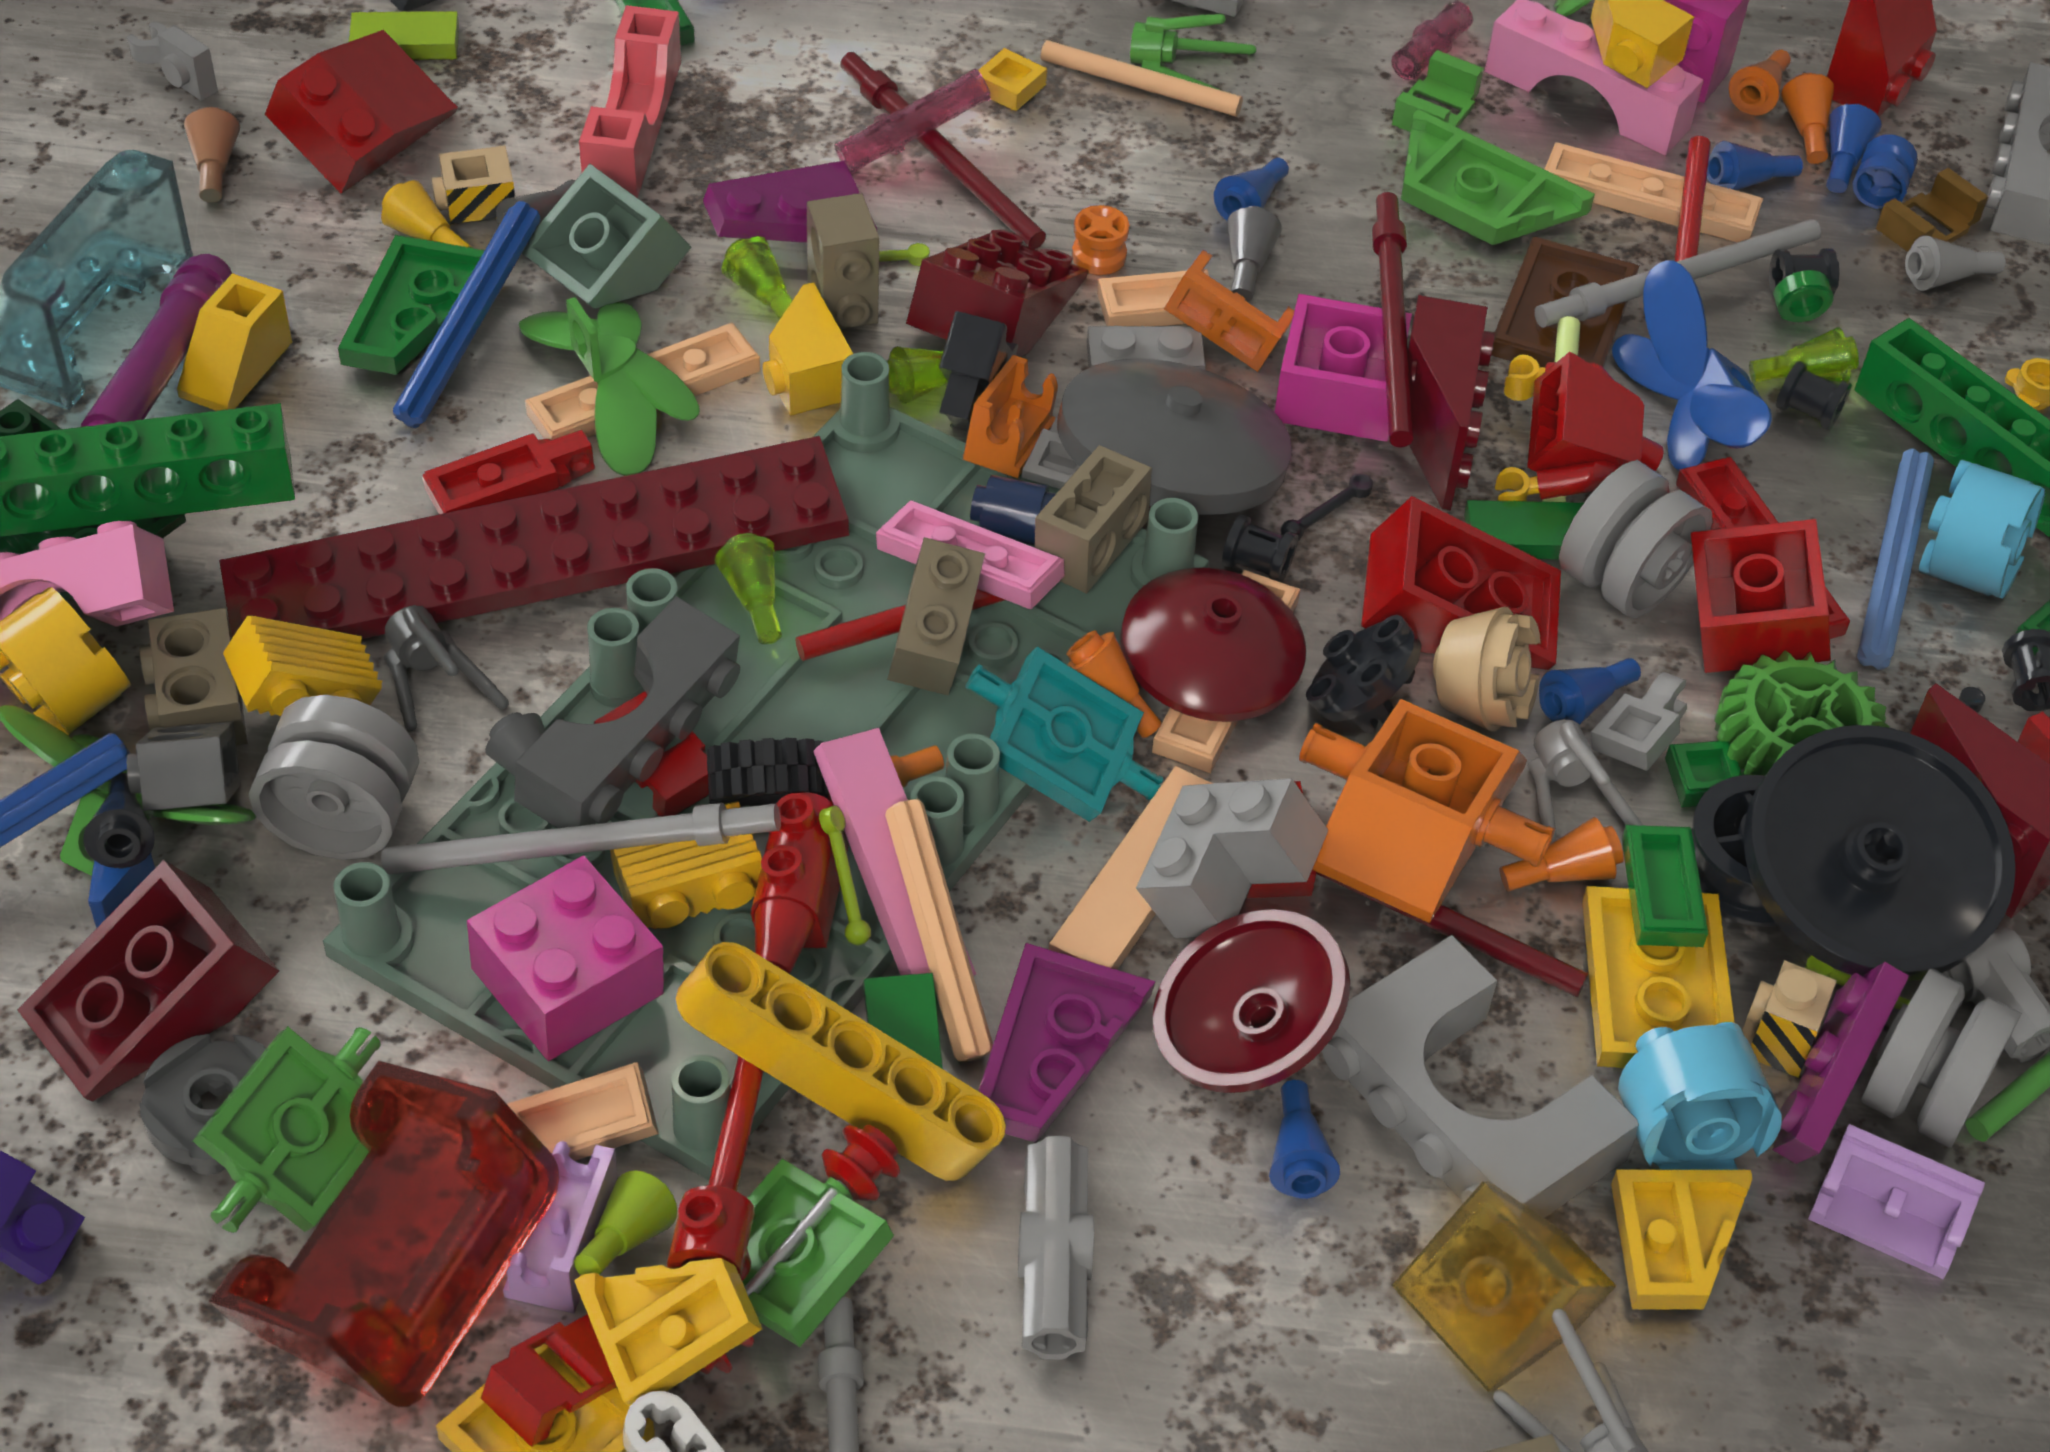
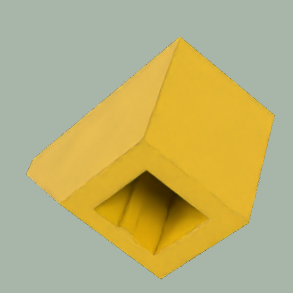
M233 273L199 310L177 386L179 398L215 411L235 409L292 343L283 290Z

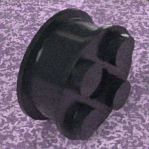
M1741 775L1731 777L1715 784L1705 792L1699 800L1693 816V828L1691 830L1701 892L1719 895L1721 919L1723 921L1761 927L1778 926L1766 911L1755 891L1747 868L1744 851V827L1747 811L1757 787L1765 776Z

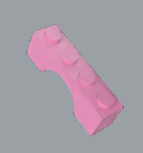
M1516 0L1494 22L1485 67L1486 73L1527 92H1530L1541 80L1550 76L1565 75L1578 78L1594 87L1607 100L1617 119L1620 135L1665 156L1691 129L1704 80L1684 71L1676 65L1649 88H1646L1603 64L1595 32L1588 25L1573 21L1545 8V6L1538 2L1529 0Z
M115 521L105 523L97 528V534L80 539L73 537L46 539L38 544L39 550L20 555L11 552L0 553V621L48 587H52L57 592H68L75 599L84 615L115 627L174 612L163 538L137 527V524L134 522Z

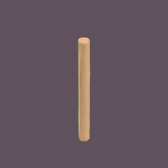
M1046 40L1041 50L1040 58L1042 61L1234 117L1239 115L1242 107V96Z

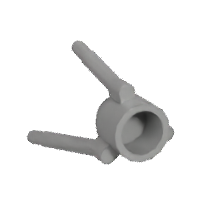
M1565 719L1554 721L1537 733L1533 746L1539 757L1530 761L1527 766L1535 781L1540 824L1555 828L1550 780L1558 781L1562 786L1571 787L1579 785L1591 777L1625 825H1643L1610 780L1609 775L1596 758L1577 722ZM1556 828L1551 843L1556 841Z
M1562 1309L1554 1310L1552 1319L1604 1422L1592 1429L1581 1439L1580 1444L1584 1451L1648 1452L1635 1431L1606 1366L1601 1362L1593 1364L1567 1313ZM1497 1390L1494 1393L1495 1402L1532 1438L1553 1434L1506 1391ZM1553 1434L1560 1452H1572Z

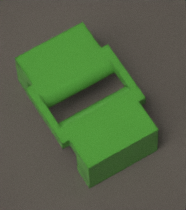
M1436 50L1430 58L1425 80L1418 79L1408 93L1402 92L1396 99L1392 125L1410 132L1413 114L1417 109H1420L1458 128L1474 108V98L1479 93L1484 68ZM1418 93L1440 103L1461 110V112L1458 115L1450 113L1449 109L1436 105L1419 97H1416L1415 95Z

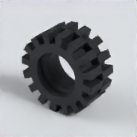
M762 738L761 741H753L751 739L739 740V743L726 742L709 747L707 749L709 803L728 804L739 801L740 807L776 804L783 796L794 792H809L827 798L829 796L828 789L813 753L824 741H814V739L808 738L800 740L796 738H784L782 740Z

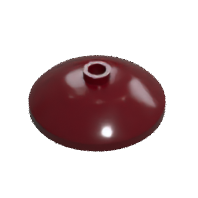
M1204 567L1186 568L1158 576L1145 584L1131 599L1121 626V649L1136 681L1146 692L1162 704L1185 715L1203 720L1220 722L1241 721L1272 711L1286 701L1299 683L1306 661L1304 634L1297 618L1287 604L1259 582L1228 570Z
M1276 909L1257 910L1226 919L1212 926L1189 943L1165 973L1157 991L1153 1007V1030L1158 1047L1167 1062L1182 1078L1206 1090L1223 1093H1241L1258 1090L1278 1083L1292 1076L1311 1062L1325 1048L1337 1031L1344 1017L1350 995V974L1346 958L1333 936L1321 924L1296 912Z

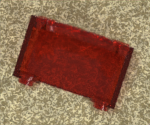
M378 1061L358 1089L350 1110L351 1129L369 1153L288 1268L283 1262L265 1254H251L241 1259L229 1271L208 1302L230 1322L364 1394L399 1408L409 1407L417 1403L430 1390L507 1273L512 1256L522 1250L551 1206L558 1191L560 1176L558 1164L552 1153L495 1091Z

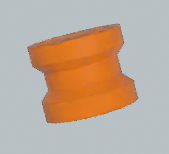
M1105 205L1090 206L1082 209L1076 215L1074 221V234L1076 238L1072 246L1074 264L1089 270L1088 274L1110 275L1119 271L1125 265L1127 258L1125 241L1128 238L1130 226L1127 216L1122 211Z

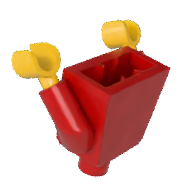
M1570 351L1559 361L1548 362L1546 368L1539 367L1537 360L1526 354L1518 355L1510 362L1508 376L1505 378L1504 394L1509 399L1515 401H1524L1533 397L1527 468L1536 471L1537 476L1528 477L1523 470L1516 467L1503 469L1496 478L1495 490L1511 489L1514 492L1506 491L1498 495L1497 501H1527L1528 495L1539 493L1541 499L1590 493L1607 476L1623 464L1635 460L1644 463L1654 471L1657 470L1663 459L1664 449L1662 445L1643 436L1644 403L1639 396L1616 382L1601 365L1586 362Z

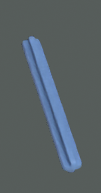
M1915 448L1905 451L1902 461L1899 463L1857 653L1860 664L1863 666H1873L1877 670L1887 668L1890 665L1891 657L1894 655L1934 465V459L1929 452L1919 453Z

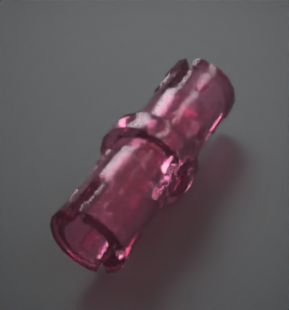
M1454 1L1453 5L1452 2H1448L1432 20L1428 19L1421 22L1413 31L1412 39L1393 54L1391 63L1395 73L1405 80H1410L1411 78L1414 80L1429 65L1430 58L1436 50L1448 54L1452 49L1453 42L1463 32L1467 31L1473 23L1470 9L1460 1Z

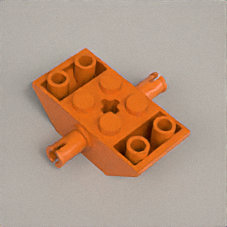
M1403 699L1399 700L1372 742H1369L1367 746L1330 731L1321 724L1315 723L1301 748L1299 761L1309 763L1347 780L1326 825L1328 833L1312 870L1428 923L1433 919L1477 846L1481 848L1485 843H1488L1530 862L1535 867H1539L1554 836L1555 828L1546 827L1502 807L1527 762V759L1519 750Z

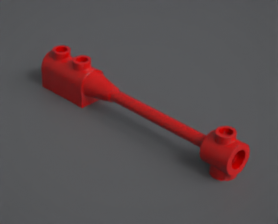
M809 792L790 793L783 796L776 803L780 811L781 828L779 831L769 833L751 908V918L755 927V953L788 974L791 973L803 948H827L840 888L830 838L823 831L819 821L820 811L832 807L834 804L821 795ZM843 830L842 835L847 852L849 843ZM738 1056L709 1184L694 1187L683 1195L678 1207V1218L667 1260V1267L669 1269H678L691 1261L722 1258L735 1265L743 1281L751 1268V1258L747 1247L755 1208L747 1197L737 1192L764 1071Z

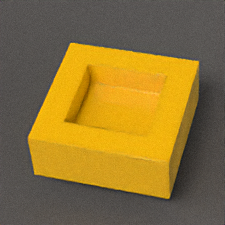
M1003 48L974 73L973 91L1017 111L1046 86L1047 68Z

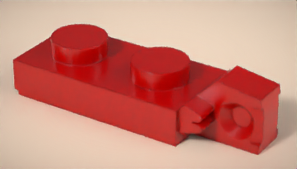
M583 430L554 440L549 438L538 440L535 434L531 433L425 471V474H422L424 488L439 514L555 490L559 486L562 487L570 481L594 470L593 448Z

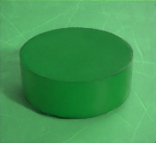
M1815 270L1800 271L1787 276L1778 283L1773 293L1779 315L1791 322H1807L1821 316L1830 308L1834 299L1827 276Z

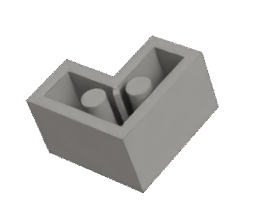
M1292 778L1184 785L1136 889L1174 938H1196L1212 926L1237 916L1251 884L1307 882L1328 829Z

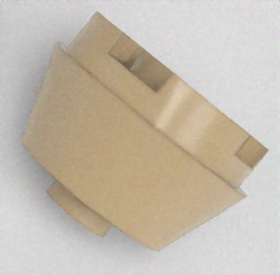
M1500 607L1452 620L1444 630L1433 661V675L1436 681L1440 705L1445 710L1491 732L1499 730L1501 726L1517 728L1516 718L1528 719L1534 707L1540 675L1531 674V654L1529 651V644H1541L1540 633L1535 619L1528 615L1513 614L1508 607Z

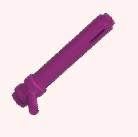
M199 254L184 260L160 295V308L81 423V427L145 419L188 352L200 308L232 274L230 267L225 261L211 254Z

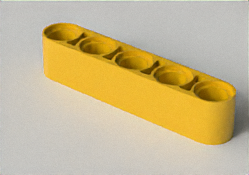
M722 942L714 945L678 988L676 995L678 1011L683 1019L694 1029L852 1126L862 1130L865 1125H871L879 1129L895 1144L898 1154L938 1178L957 1181L965 1177L1004 1138L1006 1125L1003 1114L998 1106L987 1096L742 945L734 942Z

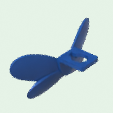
M1675 261L1660 262L1649 271L1643 290L1645 321L1651 339L1635 334L1623 335L1613 344L1612 356L1619 368L1636 383L1655 393L1678 400L1670 421L1667 446L1668 457L1673 467L1679 471L1680 469L1699 465L1706 456L1709 440L1735 449L1752 445L1769 429L1772 413L1768 405L1762 400L1748 374L1714 348H1707V325L1704 307L1692 275L1683 265Z

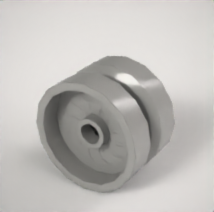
M1635 460L1623 464L1602 481L1575 515L1562 542L1559 554L1560 567L1585 586L1595 588L1601 585L1603 599L1626 616L1635 619L1649 613L1663 602L1680 584L1693 566L1691 532L1711 529L1712 510L1682 490L1670 493L1669 481L1644 463Z
M333 695L302 697L285 707L269 743L268 752L262 760L248 793L252 811L267 830L291 846L316 856L341 860L368 858L383 850L393 834L402 810L401 803L411 787L420 763L417 745L401 724L382 710L356 699Z
M1930 968L1909 1005L1903 1004L1875 1057L1878 1064L1864 1091L1861 1103L1893 1119L1906 1111L1920 1084L1929 1088L1931 1091L1917 1118L1918 1132L1951 1149L2022 1013L1989 997L1976 1005L1963 1030L1960 1031L1951 1025L1965 998L1964 984Z

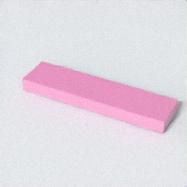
M876 728L821 743L813 753L834 806H838L843 812L845 835L900 975L930 973L885 816L887 809L898 802L907 801V797L880 729ZM967 952L968 959H969V962H970V966H971V969H972V973H973V976H974V975H976V972H975V969H974L973 964H972V962H971V959H970V957H969V954H968V952Z

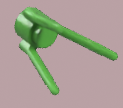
M1223 14L1166 19L1147 17L1146 23L1136 22L1134 25L1130 46V61L1133 64H1141L1142 68L1215 88L1212 85L1164 67V63H1174L1177 49L1246 55L1255 54L1257 49L1252 44L1178 38V32L1169 31L1223 24L1226 21V17Z

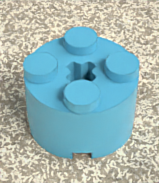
M1962 459L1954 472L1950 484L1949 493L1953 494L1952 498L1941 495L1932 511L1928 529L1938 532L1936 540L1931 539L1928 542L1921 558L1919 572L1988 596L1993 595L2004 598L2010 590L2025 558L2021 556L2027 538H2032L2044 502L2045 489L2033 484V482Z
M1723 1022L1716 1025L1693 1026L1676 1031L1668 1027H1658L1645 1032L1638 1038L1636 1042L1637 1053L1623 1069L1619 1079L1618 1090L1624 1107L1638 1121L1636 1137L1643 1155L1650 1166L1653 1163L1659 1166L1660 1170H1738L1734 1161L1735 1158L1752 1148L1756 1156L1759 1157L1773 1144L1781 1128V1112L1753 1048L1745 1038L1739 1025L1733 1022Z

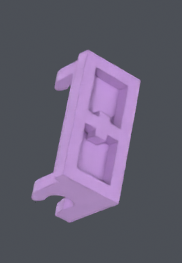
M1849 1124L1832 1159L1808 1220L1944 1279L1957 1247H1960L1985 1182Z
M560 1141L555 1145L550 1157V1169L519 1250L512 1256L508 1266V1278L503 1293L504 1298L575 1313L581 1296L574 1280L581 1275L577 1272L574 1261L595 1237V1231L614 1184L618 1179L615 1149L595 1145L589 1164L585 1165L571 1159L568 1155L570 1152L568 1144Z

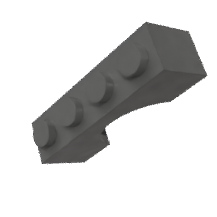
M676 596L637 638L634 676L647 693L645 700L629 714L605 723L579 724L557 719L516 761L514 801L556 828L607 823L618 810L626 790L636 780L644 782L654 773L666 747L676 737L682 740L693 731L701 717L702 709L714 696L722 698L731 690L740 673V665L736 663L740 635Z

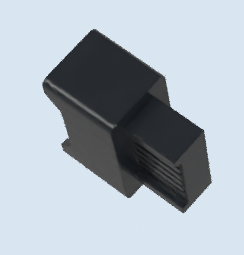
M955 311L939 364V370L948 380L939 413L948 417L951 421V428L968 432L975 401L1011 356L1016 355L1018 344L1013 342L1011 344L1006 343V324Z

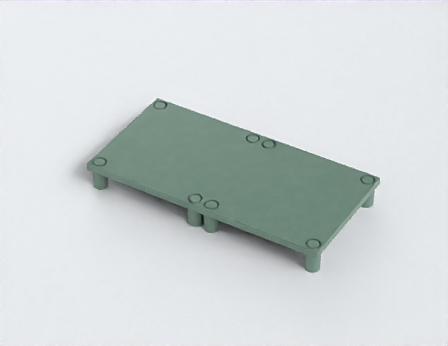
M859 352L847 357L842 364L840 409L813 436H820L848 516L850 536L685 570L676 578L661 569H644L635 573L626 584L627 610L622 608H606L598 611L590 618L587 624L590 666L540 718L545 730L557 719L579 724H594V721L644 692L645 690L634 676L638 635L677 596L740 635L736 661L740 665L739 676L731 690L724 697L718 698L714 696L702 709L697 725L693 729L696 736L705 744V751L703 752L706 755L709 747L726 742L739 743V740L749 739L761 741L762 738H774V740H782L784 738L800 740L808 738L814 739V741L821 740L827 742L876 728L880 729L890 756L897 755L902 757L933 745L939 748L944 760V769L909 781L903 790L907 800L919 799L924 804L950 892L1034 789L999 767V748L989 738L995 727L997 706L972 690L965 688L974 669L980 664L989 672L1011 684L1017 679L1026 657L1037 646L1063 663L1068 664L1070 659L1066 653L1069 648L1081 637L1094 630L1100 636L1108 632H1114L1121 647L1120 633L1125 611L1131 599L1145 584L1171 571L1186 568H1208L1209 560L1195 554L1198 512L1195 507L1179 498H1165L1157 501L1150 508L1147 530L1141 528L1088 593H1084L1059 581L1032 610L1007 600L972 610L960 662L949 695L887 680L898 633L802 661L797 651L796 637L906 604L916 564L878 550L876 532L910 500L979 526V522L970 520L973 494L977 485L987 486L991 475L1045 485L1022 478V473L1019 478H1015L963 460L966 443L890 407L888 362L878 354ZM1049 486L1050 493H1057L1060 490ZM676 737L666 747V749L663 752L672 748L673 746L685 740L686 738L681 740ZM495 763L417 844L556 829V827L514 801L515 776L498 763ZM634 782L624 793L618 810L607 823L659 817L658 813L652 808V790L648 786L642 789ZM709 795L676 815L692 813L694 806L710 804ZM770 832L752 834L757 848L760 850L761 858L764 856ZM849 845L847 857L862 920L869 924L871 936L866 943L860 946L853 945L847 941L845 927L849 922L840 887L827 948H803L790 975L852 1012L864 998V978L881 977L894 961V958ZM610 850L397 874H387L381 866L374 863L359 862L349 865L339 872L334 881V893L340 923L323 940L326 957L551 1089L638 1062L644 1072L659 1133L640 1141L709 1181L738 1055L689 1025L678 1011L676 995L680 985L714 945L722 942H734L755 952V927L751 918L754 897L748 903L736 909L718 910L713 908L708 914L700 912L695 918L688 916L682 923L671 928L654 929L648 927L651 933L663 945L664 994L548 1062L471 969L467 920L583 855L624 900L613 872ZM766 1072L763 1074L750 1136L790 1088Z

